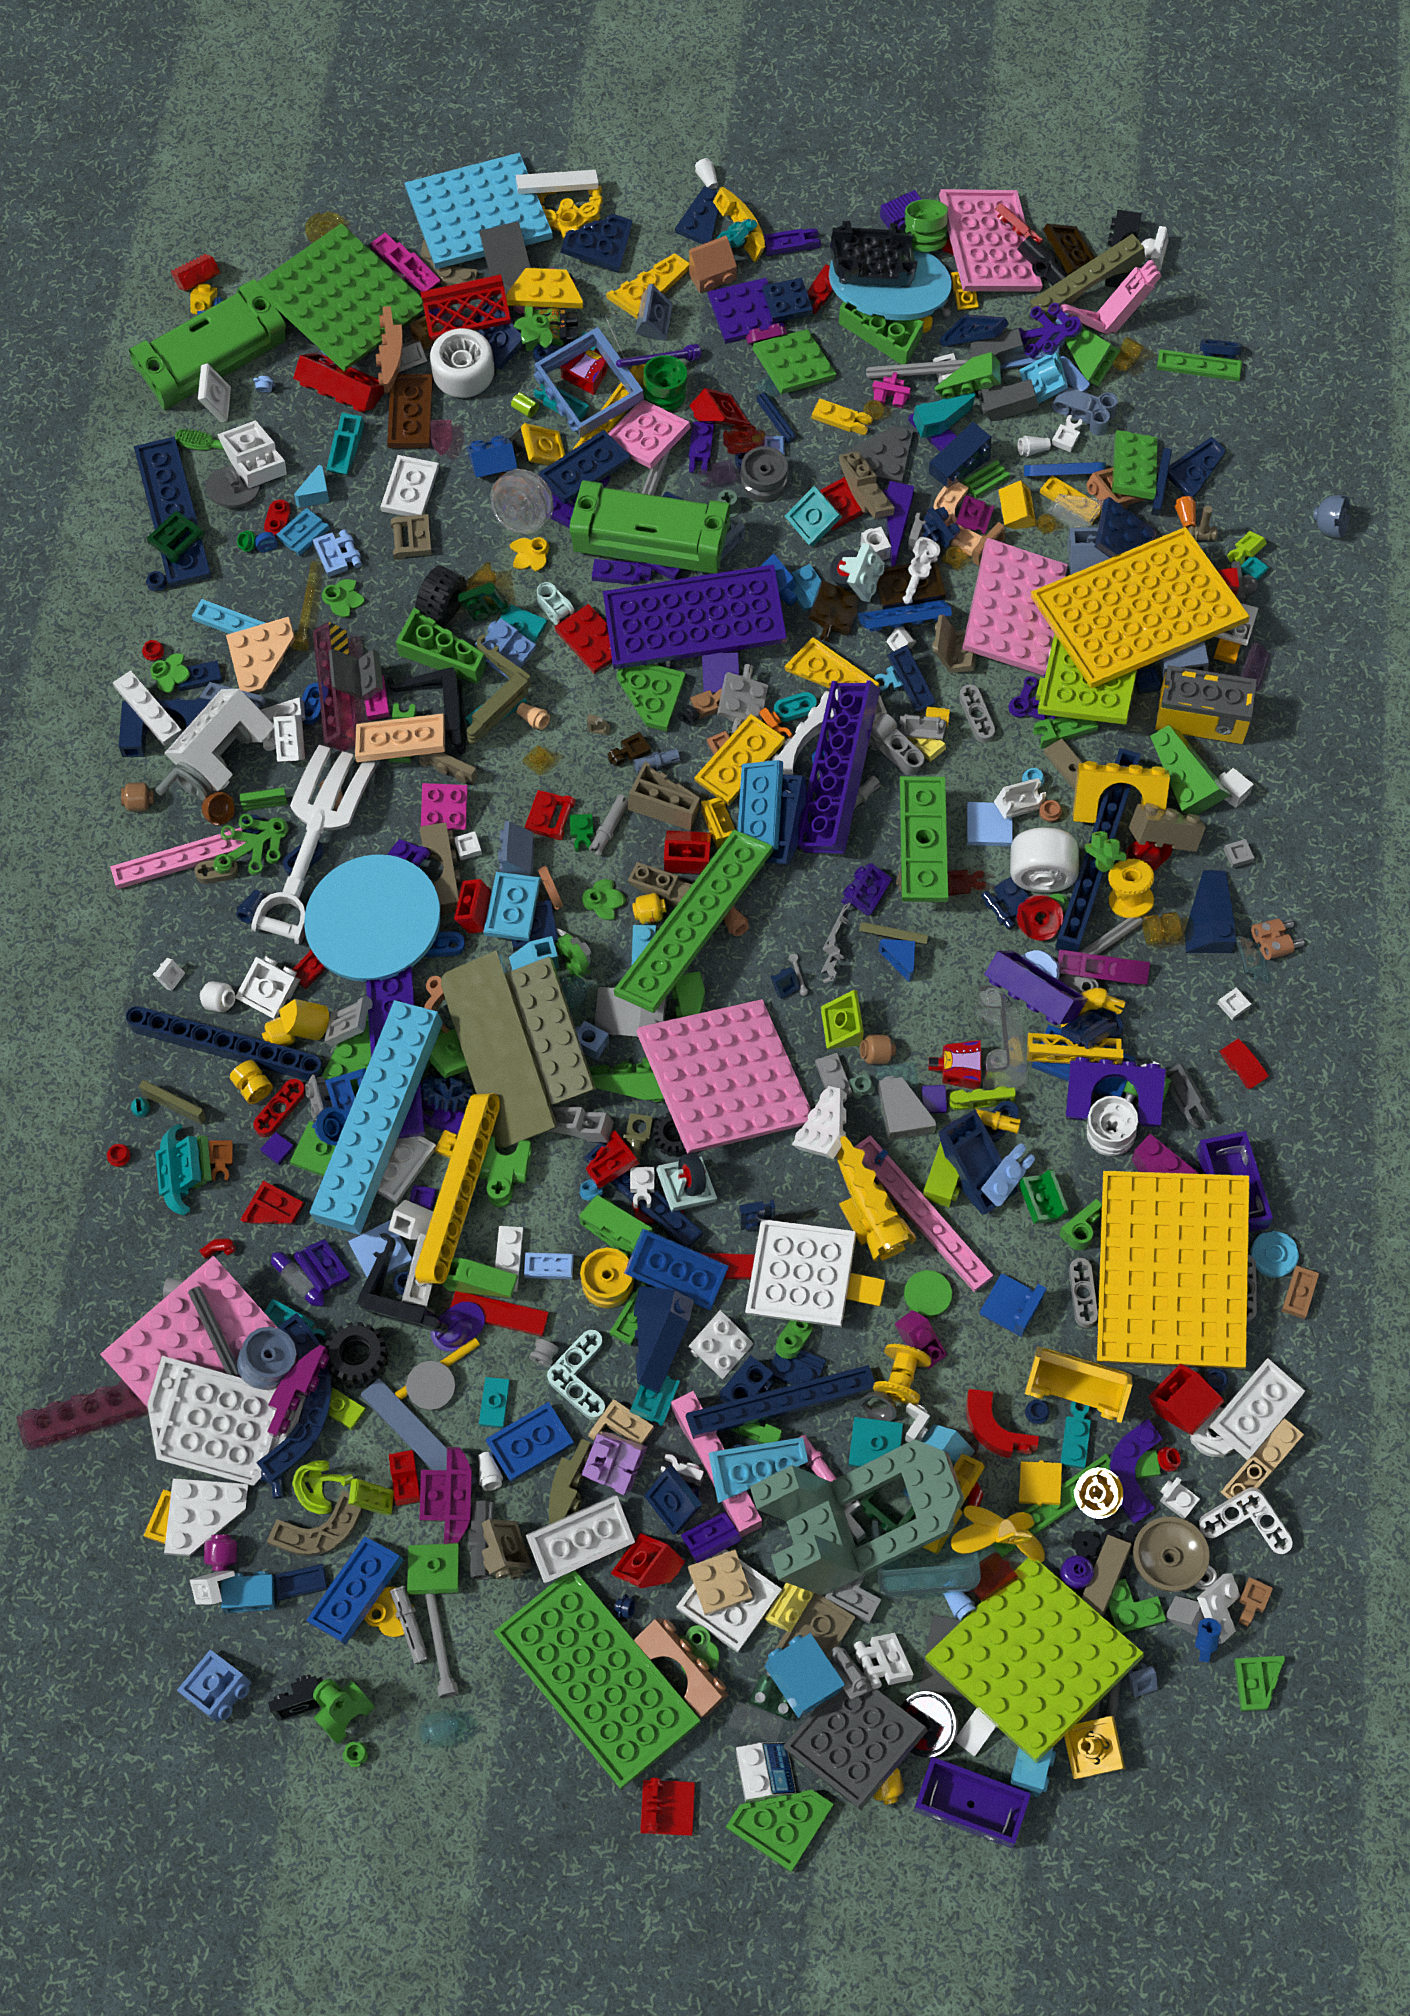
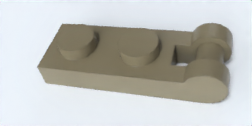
M439 752L418 755L419 762L423 767L431 765L441 774L446 775L448 773L464 784L467 782L474 785L477 780L475 767L447 754Z

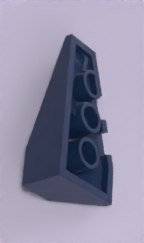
M1203 870L1184 932L1186 953H1232L1236 939L1226 871Z

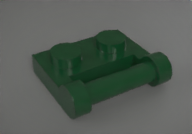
M175 511L146 539L151 546L175 564L180 560V556L196 540H201L205 536V533L196 524L178 511ZM190 531L191 534L179 546L172 550L171 547L186 532Z
M487 583L458 594L459 602L474 621L484 620L497 613L507 614L510 611L509 603L500 597L493 583ZM485 596L490 597L494 603L490 604Z

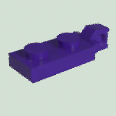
M594 559L592 581L634 585L635 583H640V580L651 581L652 567L642 566V564Z

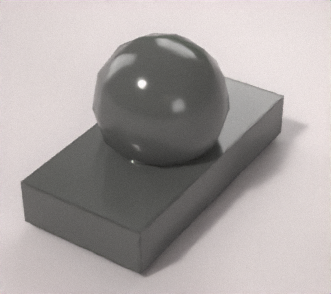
M1232 562L1230 568H1237L1239 580L1236 598L1240 603L1244 604L1245 596L1253 595L1258 589V582L1252 575L1242 576L1240 562Z

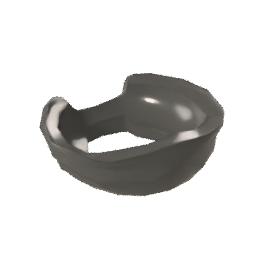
M870 1392L859 1403V1407H862L866 1412L867 1419L892 1421L897 1416V1406L893 1399L885 1392ZM872 1398H879L888 1405L885 1408H872L867 1402Z

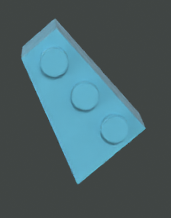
M1053 1747L1037 1763L1023 1750L1018 1748L1009 1786L1031 1793V1796L1039 1797L1042 1791L1046 1792L1050 1779L1047 1776L1048 1768L1053 1766L1056 1752L1052 1751Z

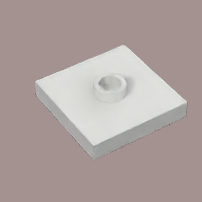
M208 363L201 365L198 400L220 422H226L228 420L231 386Z

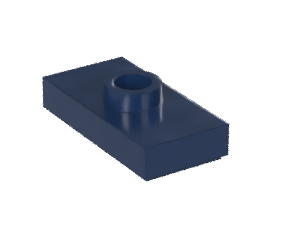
M218 661L186 667L190 672V676L185 682L177 685L179 692L207 686L209 682L215 684L222 683Z

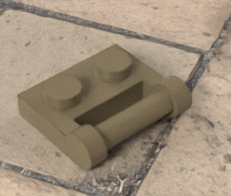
M428 514L394 517L391 519V528H393L394 559L432 555ZM408 526L409 547H403L402 528Z

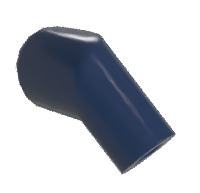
M261 1470L262 1477L259 1480L267 1481L271 1484L273 1499L285 1498L283 1476L271 1483Z

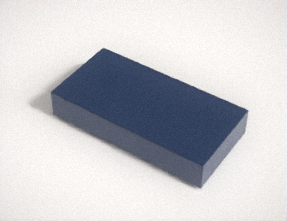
M324 1564L274 1575L279 1601L328 1589Z

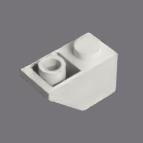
M404 1200L394 1209L388 1230L405 1238L418 1240V1236L421 1233L427 1234L433 1211Z

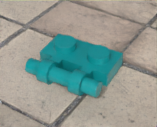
M751 219L734 222L728 227L727 231L721 232L716 239L727 236L730 247L738 248L745 242L744 238L749 232L757 227V222Z

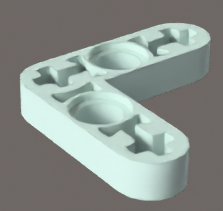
M596 1330L584 1332L552 1365L547 1374L549 1384L590 1420H598L605 1412V1404L576 1375L602 1348V1336ZM595 1337L597 1345H589L586 1349V1352L589 1354L586 1355L582 1349L588 1344L587 1338L593 1339ZM579 1354L582 1357L581 1363L578 1365L570 1364L568 1362L570 1355ZM563 1372V1379L568 1383L565 1390L562 1389L565 1385L561 1380L554 1381L553 1373L560 1374ZM573 1387L582 1388L583 1395L580 1398H572L569 1395ZM588 1395H590L588 1401L592 1405H596L597 1403L599 1404L598 1413L596 1411H593L592 1413L589 1412L590 1407L586 1402H584Z

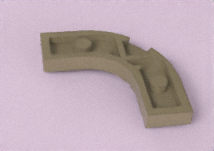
M423 240L421 249L422 261L441 280L440 284L449 286L477 280L478 270L452 265L435 269L426 242Z
M342 1490L335 1509L327 1522L316 1528L305 1529L276 1519L267 1544L300 1556H317L330 1552L340 1546L351 1535L363 1508L348 1504L350 1493Z

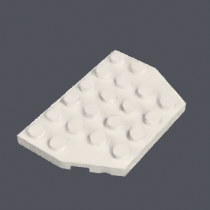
M162 1356L147 1403L156 1459L254 1486L262 1477L261 1469L256 1462L277 1447L291 1433L299 1420L305 1396L299 1394L298 1397L301 1398L296 1411L291 1412L288 1419L291 1421L286 1434H282L281 1438L278 1439L267 1432L276 1412L268 1404L277 1388L267 1390L253 1388L240 1377Z

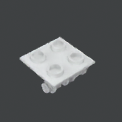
M719 1310L691 1342L689 1347L691 1348L690 1353L696 1358L699 1356L721 1379H724L754 1343Z

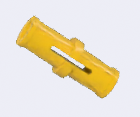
M975 1108L983 1125L992 1127V1130L998 1128L1014 1132L1015 1134L1018 1133L1021 1119L1000 1115L1001 1112L998 1111L992 1113Z

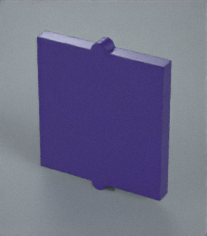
M721 652L702 656L704 692L708 690L717 692L722 689L727 672L739 675L738 653Z

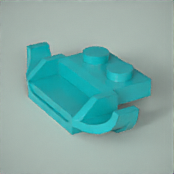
M177 1124L168 1129L160 1143V1149L155 1152L159 1196L164 1197L166 1205L173 1212L184 1216L190 1212V1207L186 1206L181 1198L188 1194L189 1188L201 1181V1169L197 1137L187 1136L182 1141H177L175 1133L182 1129V1124Z

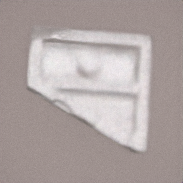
M1059 494L1046 512L1068 528H1088L1101 511L1104 501L1101 499Z

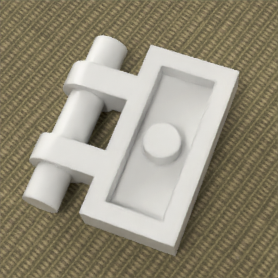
M895 1633L872 1637L870 1641L871 1647H865L863 1641H858L854 1644L857 1661L862 1664L865 1670L863 1674L873 1689L881 1687L880 1677H885L888 1685L912 1680L914 1674ZM876 1658L879 1665L874 1666L871 1659Z

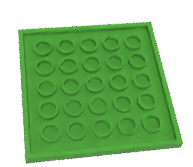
M342 223L255 284V289L343 371H346L382 344L381 334H385V329L380 328L379 315H383L382 307L391 306L393 325L402 324V328L424 313L421 296Z

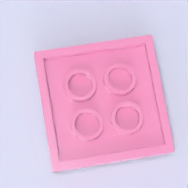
M643 400L636 404L608 434L631 456L632 460L652 469L685 435L691 426L689 421Z

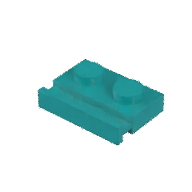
M666 1375L659 1393H655L640 1385L629 1412L651 1422H658L662 1426L680 1381L672 1380L670 1376Z

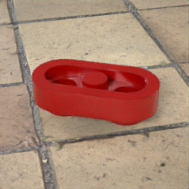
M275 500L268 509L264 530L265 532L273 533L276 539V534L288 525L291 509L287 501Z

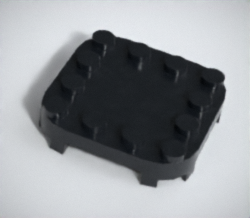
M843 221L842 226L833 227L830 249L834 271L839 277V282L841 284L853 283L882 285L886 287H910L915 279L918 261H915L911 243L913 235L910 231L906 233L898 229V224L890 223L889 230L852 228L850 221Z

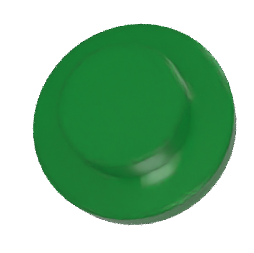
M246 530L238 535L237 545L244 552H251L255 548L256 536L254 532Z

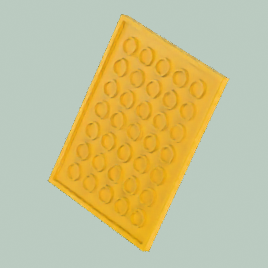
M1186 527L1030 592L1031 599L1091 689L1249 622L1250 618Z

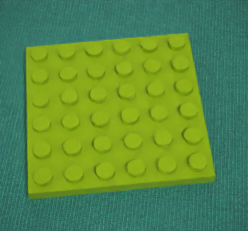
M1028 1557L975 1610L967 1615L925 1656V1659L1037 1763L1144 1657V1653L1040 1561H1033Z

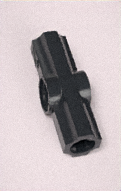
M1030 236L1017 248L1032 264L1034 274L1038 277H1044L1052 286L1069 276L1057 264V257L1052 252H1045Z

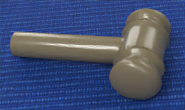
M1211 506L1204 507L1200 527L1190 526L1188 528V531L1196 541H1215L1217 539V527L1209 526L1213 510Z

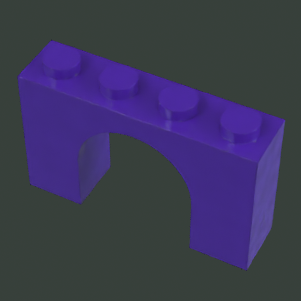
M1076 1057L1075 1061H1070L1066 1119L1088 1121L1091 1096L1095 1086L1106 1078L1120 1077L1129 1081L1137 1091L1138 1126L1160 1128L1165 1069H1161V1065L1146 1064V1067H1139L1135 1062H1123V1065L1113 1064L1112 1060L1105 1059L1099 1060V1063L1090 1062L1089 1058Z

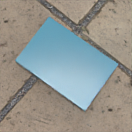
M496 872L484 936L521 941L530 940L541 877Z

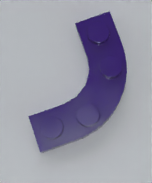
M1145 1419L1125 1434L1117 1442L1110 1456L1109 1470L1119 1478L1123 1488V1499L1120 1507L1133 1524L1155 1509L1135 1479V1467L1138 1459L1143 1453L1163 1439L1149 1419Z

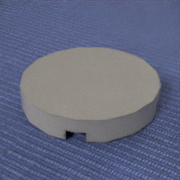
M426 1361L418 1364L411 1370L406 1381V1391L411 1402L419 1408L426 1410L438 1409L447 1404L453 1396L455 1389L454 1376L449 1368L436 1361Z

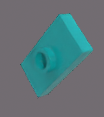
M485 1377L479 1418L480 1427L504 1428L510 1379Z

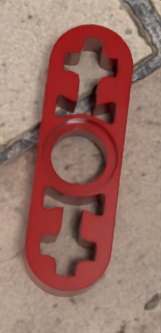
M288 1080L255 1118L253 1126L259 1136H271L304 1098L305 1087L300 1080ZM298 1086L299 1093L293 1092L291 1094L290 1088L295 1089ZM278 1103L286 1105V1109L282 1113H275L273 1108ZM268 1122L269 1128L264 1127L261 1130L260 1123L266 1124Z

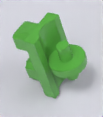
M1104 831L1092 833V843L1085 844V851L1096 858V867L1102 872L1112 869L1115 860L1126 861V854L1120 851V842L1116 839H1108V834Z

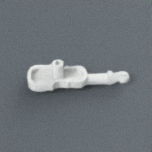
M919 538L912 550L915 558L912 559L908 569L912 577L906 589V595L903 597L905 604L913 602L912 596L916 591L919 580L927 578L931 569L930 563H935L940 553L939 545L929 538Z

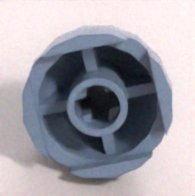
M1332 495L1326 497L1320 503L1319 508H1315L1313 519L1317 521V527L1321 533L1332 538L1341 539L1342 536H1345L1350 520V515L1347 514L1346 507L1351 508L1349 496Z

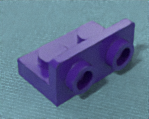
M872 863L864 867L860 866L853 875L855 879L843 891L845 896L841 901L844 905L851 903L867 916L872 914L892 880L891 877Z

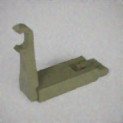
M485 634L478 637L477 649L484 653L485 657L497 666L510 680L472 715V724L467 728L468 743L475 744L482 736L484 737L528 695V689L531 687L530 675L499 653V646L488 650L482 645L485 642Z

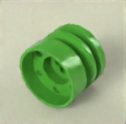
M923 199L911 202L906 206L905 232L910 231L913 235L911 242L913 250L931 252L939 250L946 245L948 208L944 203L937 200Z

